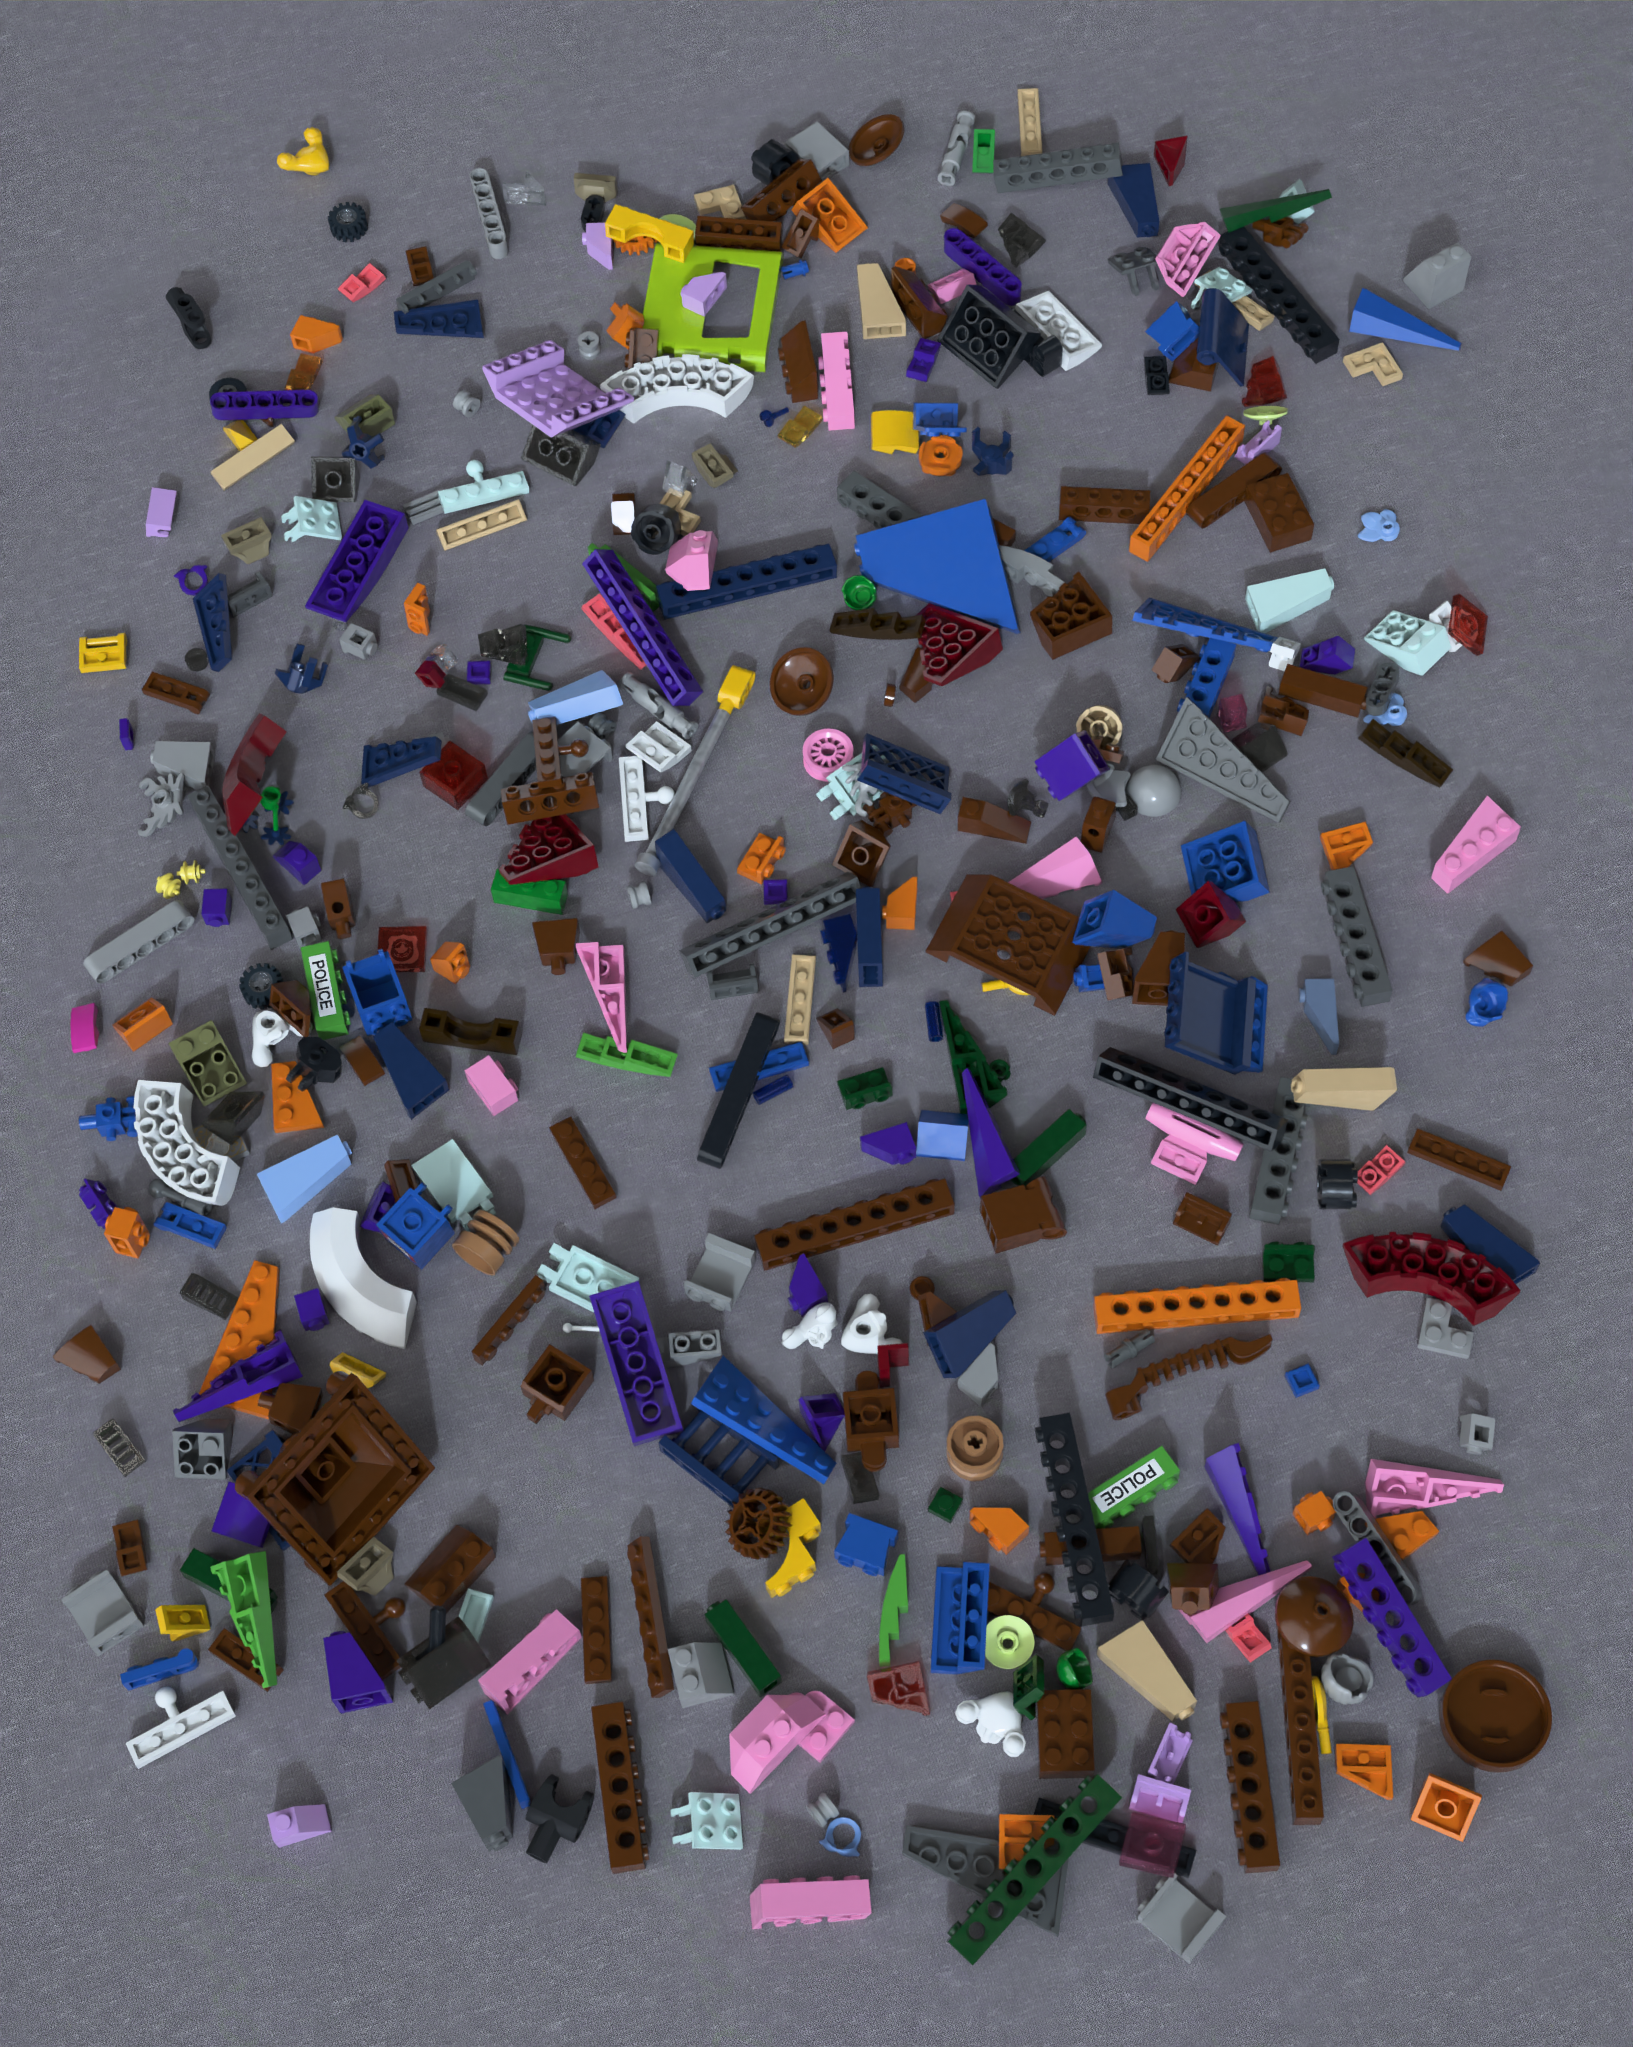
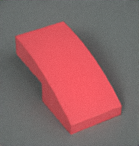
M369 263L357 276L351 274L338 290L349 300L355 302L376 289L386 277Z
M1249 1613L1225 1630L1250 1663L1272 1649L1271 1643L1255 1626L1254 1619Z

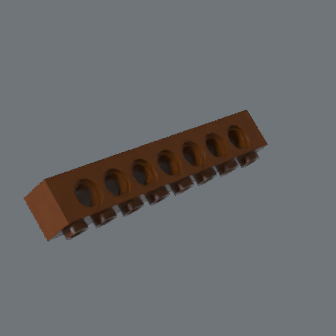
M932 1179L924 1185L917 1187L908 1186L902 1189L901 1192L894 1194L884 1193L877 1199L870 1201L861 1200L847 1208L837 1207L827 1214H814L800 1222L790 1221L776 1229H763L754 1235L755 1245L763 1269L766 1271L796 1262L803 1253L806 1258H810L954 1215L955 1204L946 1179ZM923 1198L930 1199L931 1202L928 1204H922L920 1200ZM904 1205L907 1209L905 1211H898L896 1207ZM876 1212H880L884 1216L881 1218H874L872 1215ZM853 1219L860 1221L857 1225H850L848 1222ZM830 1226L836 1228L834 1232L830 1233L824 1229ZM803 1234L812 1235V1237L807 1240L801 1238ZM779 1241L788 1242V1245L784 1247H780L776 1244Z
M1276 1623L1293 1825H1320L1324 1818L1310 1656L1297 1651L1289 1645L1281 1635Z

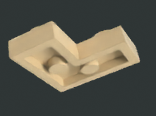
M734 185L694 195V201L700 216L720 211L723 218L746 219Z
M1383 342L1344 356L1343 359L1344 365L1353 378L1373 371L1382 387L1402 380L1403 377L1402 371Z
M672 484L659 504L667 505L678 512L681 522L680 534L686 536L689 533H694L701 522L700 516L684 510L692 498L691 492Z

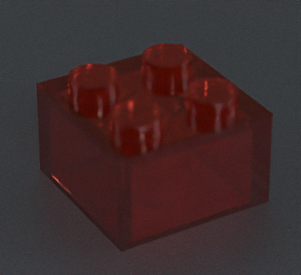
M451 741L441 749V760L426 765L419 772L423 787L456 810H459L488 780L485 764Z

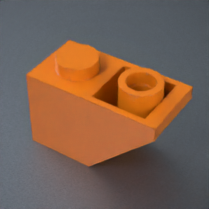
M300 315L290 333L293 347L310 353L329 348L341 343L343 340L339 325Z
M444 942L430 958L433 970L455 985L460 979L466 977L470 969L465 947L460 942Z
M973 1507L970 1510L969 1519L971 1520V1526L978 1533L983 1532L989 1538L988 1542L998 1552L1002 1550L1007 1555L1029 1534V1525L1011 1508Z

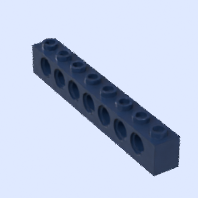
M830 544L816 545L813 548L795 550L788 554L774 555L767 559L754 560L747 564L729 566L726 569L713 571L710 589H705V591H687L683 588L682 584L676 581L664 582L656 585L657 599L663 618L666 620L837 578V564Z

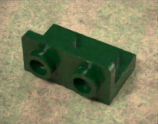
M883 1067L837 1081L846 1110L860 1109L868 1103L875 1101L883 1102L893 1096L892 1084L888 1081Z
M1281 1242L1265 1244L1262 1251L1263 1281L1275 1282L1277 1279L1288 1278L1290 1280H1297V1282L1314 1283L1315 1245H1308L1306 1242H1297L1293 1245Z
M1037 1654L1013 1672V1706L1019 1714L1025 1715L1030 1720L1036 1717V1702L1044 1694V1660Z

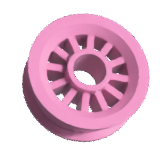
M827 728L812 733L803 745V764L808 774L817 780L828 782L826 778L831 773L854 759L852 741L845 733L836 729Z

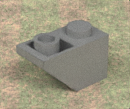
M992 1343L957 1377L959 1378L958 1389L981 1407L998 1389L995 1345Z

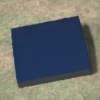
M618 410L565 433L588 444L605 448L626 414Z

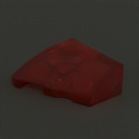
M1274 356L1253 364L1252 376L1246 385L1248 392L1246 398H1242L1244 407L1266 405L1287 398L1280 367Z
M919 1661L867 1672L872 1702L882 1705L888 1704L901 1710L922 1713L924 1716L930 1715Z

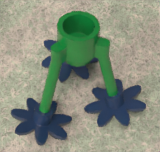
M272 786L266 787L262 791L261 796L263 798L259 802L265 808V812L273 811V827L271 829L264 827L263 830L266 834L261 835V839L268 840L269 845H273L276 841L278 844L284 845L283 839H290L291 835L286 834L288 827L280 829L278 826V816L280 810L284 814L289 815V810L286 806L292 805L294 801L286 799L287 791L280 793L279 787ZM250 815L242 826L243 831L248 833L249 827L257 829L258 826L253 821L259 817L257 815Z

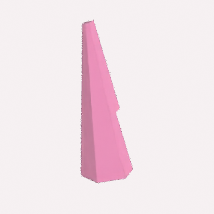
M1074 837L1008 883L1044 899L1072 889L1077 891L1081 890V887L1093 884L1098 886L1102 883V880L1090 853L1080 840Z
M598 942L576 943V950L618 1051L627 1053L623 945L599 946Z
M1371 1459L1365 1481L1366 1504L1375 1519L1377 1518L1376 1515L1386 1513L1394 1515L1399 1514L1400 1510L1410 1508L1419 1510L1457 1502L1458 1498L1468 1496L1477 1498L1480 1497V1494L1492 1491L1501 1493L1504 1484L1500 1479Z
M1306 1560L1221 1587L1217 1591L1211 1609L1197 1610L1192 1615L1185 1614L1182 1610L1179 1611L1188 1623L1193 1625L1203 1640L1208 1643L1249 1613L1250 1615L1280 1593L1290 1582L1303 1576L1312 1569V1565Z

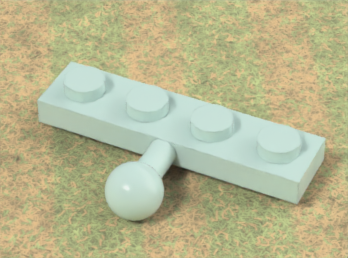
M471 460L466 466V471L469 476L474 477L475 482L438 491V497L444 514L528 494L529 486L523 471L484 480L482 476L484 471L483 464L478 460Z

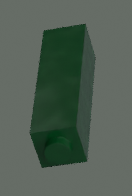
M1068 1109L1013 1159L1020 1174L1010 1180L1017 1186H1026L1044 1174L1086 1135L1087 1124L1085 1119L1080 1114L1073 1113Z
M193 1548L181 1567L180 1572L186 1579L229 1601L227 1595L221 1594L219 1590L222 1586L217 1574H212L210 1568L221 1562ZM269 1588L272 1614L277 1606L278 1596L274 1590Z
M727 1599L721 1603L717 1601L707 1608V1613L704 1614L707 1624L761 1698L781 1684L782 1678L780 1673Z

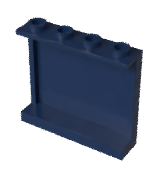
M1187 951L1171 959L1164 1047L1234 1075L1250 1068L1256 980L1247 977L1237 982L1189 962V952Z

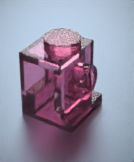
M1239 694L1221 698L1217 714L1224 733L1246 728L1247 706L1243 695Z

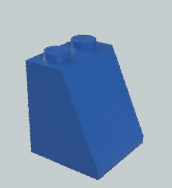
M1111 890L1084 902L1072 943L1075 945L1123 949L1151 938L1155 932L1157 917L1117 891Z

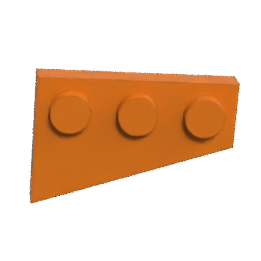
M296 1061L271 1064L275 1133L324 1128L308 1089L305 1091L298 1089V1085L303 1079L302 1075L292 1083L286 1080L289 1072L297 1065Z

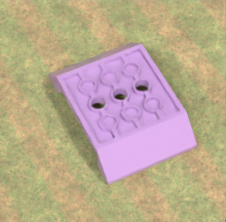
M552 340L544 341L536 346L528 347L523 351L483 365V372L495 398L550 437L616 412L634 401V397L622 388L605 393L564 365V349Z

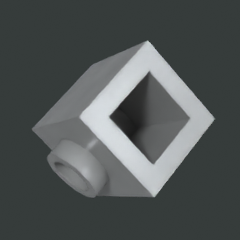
M309 907L296 909L286 915L300 949L322 940L318 931V927H321L320 921L316 913L311 914Z

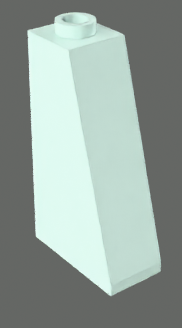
M1324 568L1247 586L1245 600L1257 631L1267 633L1330 599L1331 591L1334 589V582Z

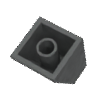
M498 1755L451 1783L488 1851L493 1849L498 1851L509 1844L508 1840L513 1838L509 1774L503 1760Z

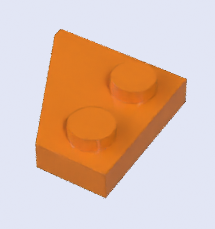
M1335 1745L1336 1774L1386 1800L1393 1799L1391 1745Z

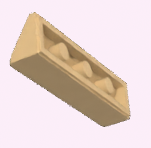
M518 499L436 530V533L444 551L527 521V518Z

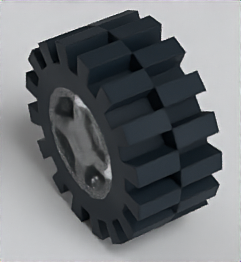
M346 202L344 206L340 203L339 208L334 206L333 211L330 210L328 222L331 233L339 241L342 239L343 242H347V239H350V242H354L353 238L361 239L360 235L364 236L365 231L368 230L365 211L362 209V206H357L354 202L352 205Z
M257 963V968L254 969L253 966H250L249 973L246 970L243 972L244 977H240L241 984H239V988L244 1000L248 1005L251 1004L252 1008L256 1009L259 1006L260 1010H264V1005H267L268 1009L272 1008L269 1006L271 984L284 981L281 973L275 966L272 965L270 968L268 963H264V967H262L261 963Z

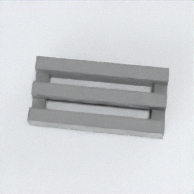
M443 488L403 505L412 526L444 513L442 505H439L441 503L438 497V491L444 490Z

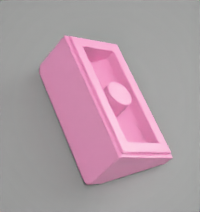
M963 268L927 286L936 300L943 304L961 296L967 285H976L974 274Z

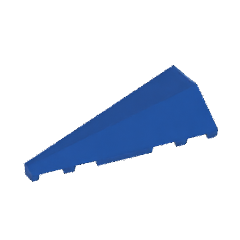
M1362 288L1353 310L1349 332L1458 351L1461 349V342L1433 328L1428 323L1391 304L1384 298L1375 295L1368 289Z

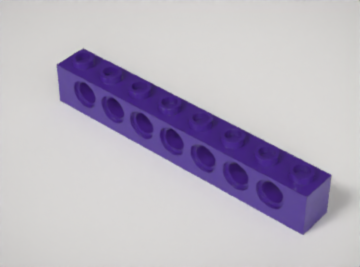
M595 549L582 565L672 706H690L704 691L614 551Z

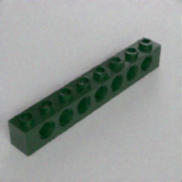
M1098 1774L1092 1778L1089 1775L1084 1778L1078 1785L1081 1791L1073 1799L1069 1796L1060 1805L1059 1808L1062 1812L1058 1817L1054 1819L1051 1816L1042 1825L1041 1829L1044 1832L1037 1840L1032 1837L1022 1848L1025 1852L1019 1860L1013 1858L1003 1869L1007 1874L1000 1881L994 1879L985 1889L988 1895L980 1903L976 1900L967 1909L966 1913L969 1916L962 1924L957 1921L949 1929L947 1934L950 1937L947 1942L970 1965L973 1966L1122 1799ZM1084 1797H1090L1095 1802V1808L1091 1813L1085 1812L1081 1807V1801ZM1067 1817L1073 1818L1077 1824V1828L1072 1834L1066 1833L1063 1829V1821ZM1048 1838H1053L1058 1843V1850L1053 1855L1048 1854L1044 1849V1843ZM1029 1859H1035L1040 1866L1039 1872L1034 1876L1028 1874L1025 1869L1026 1862ZM1013 1879L1017 1880L1021 1885V1891L1015 1897L1007 1892V1884ZM995 1900L1002 1905V1913L996 1918L988 1913V1905ZM973 1922L981 1923L984 1928L983 1935L980 1938L974 1939L969 1934V1927Z

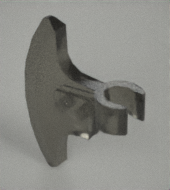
M1024 779L1018 782L1008 795L1007 807L1009 814L1015 816L1018 810L1027 809L1033 811L1035 816L1043 818L1049 804L1044 800H1035L1036 795L1027 788L1028 780Z

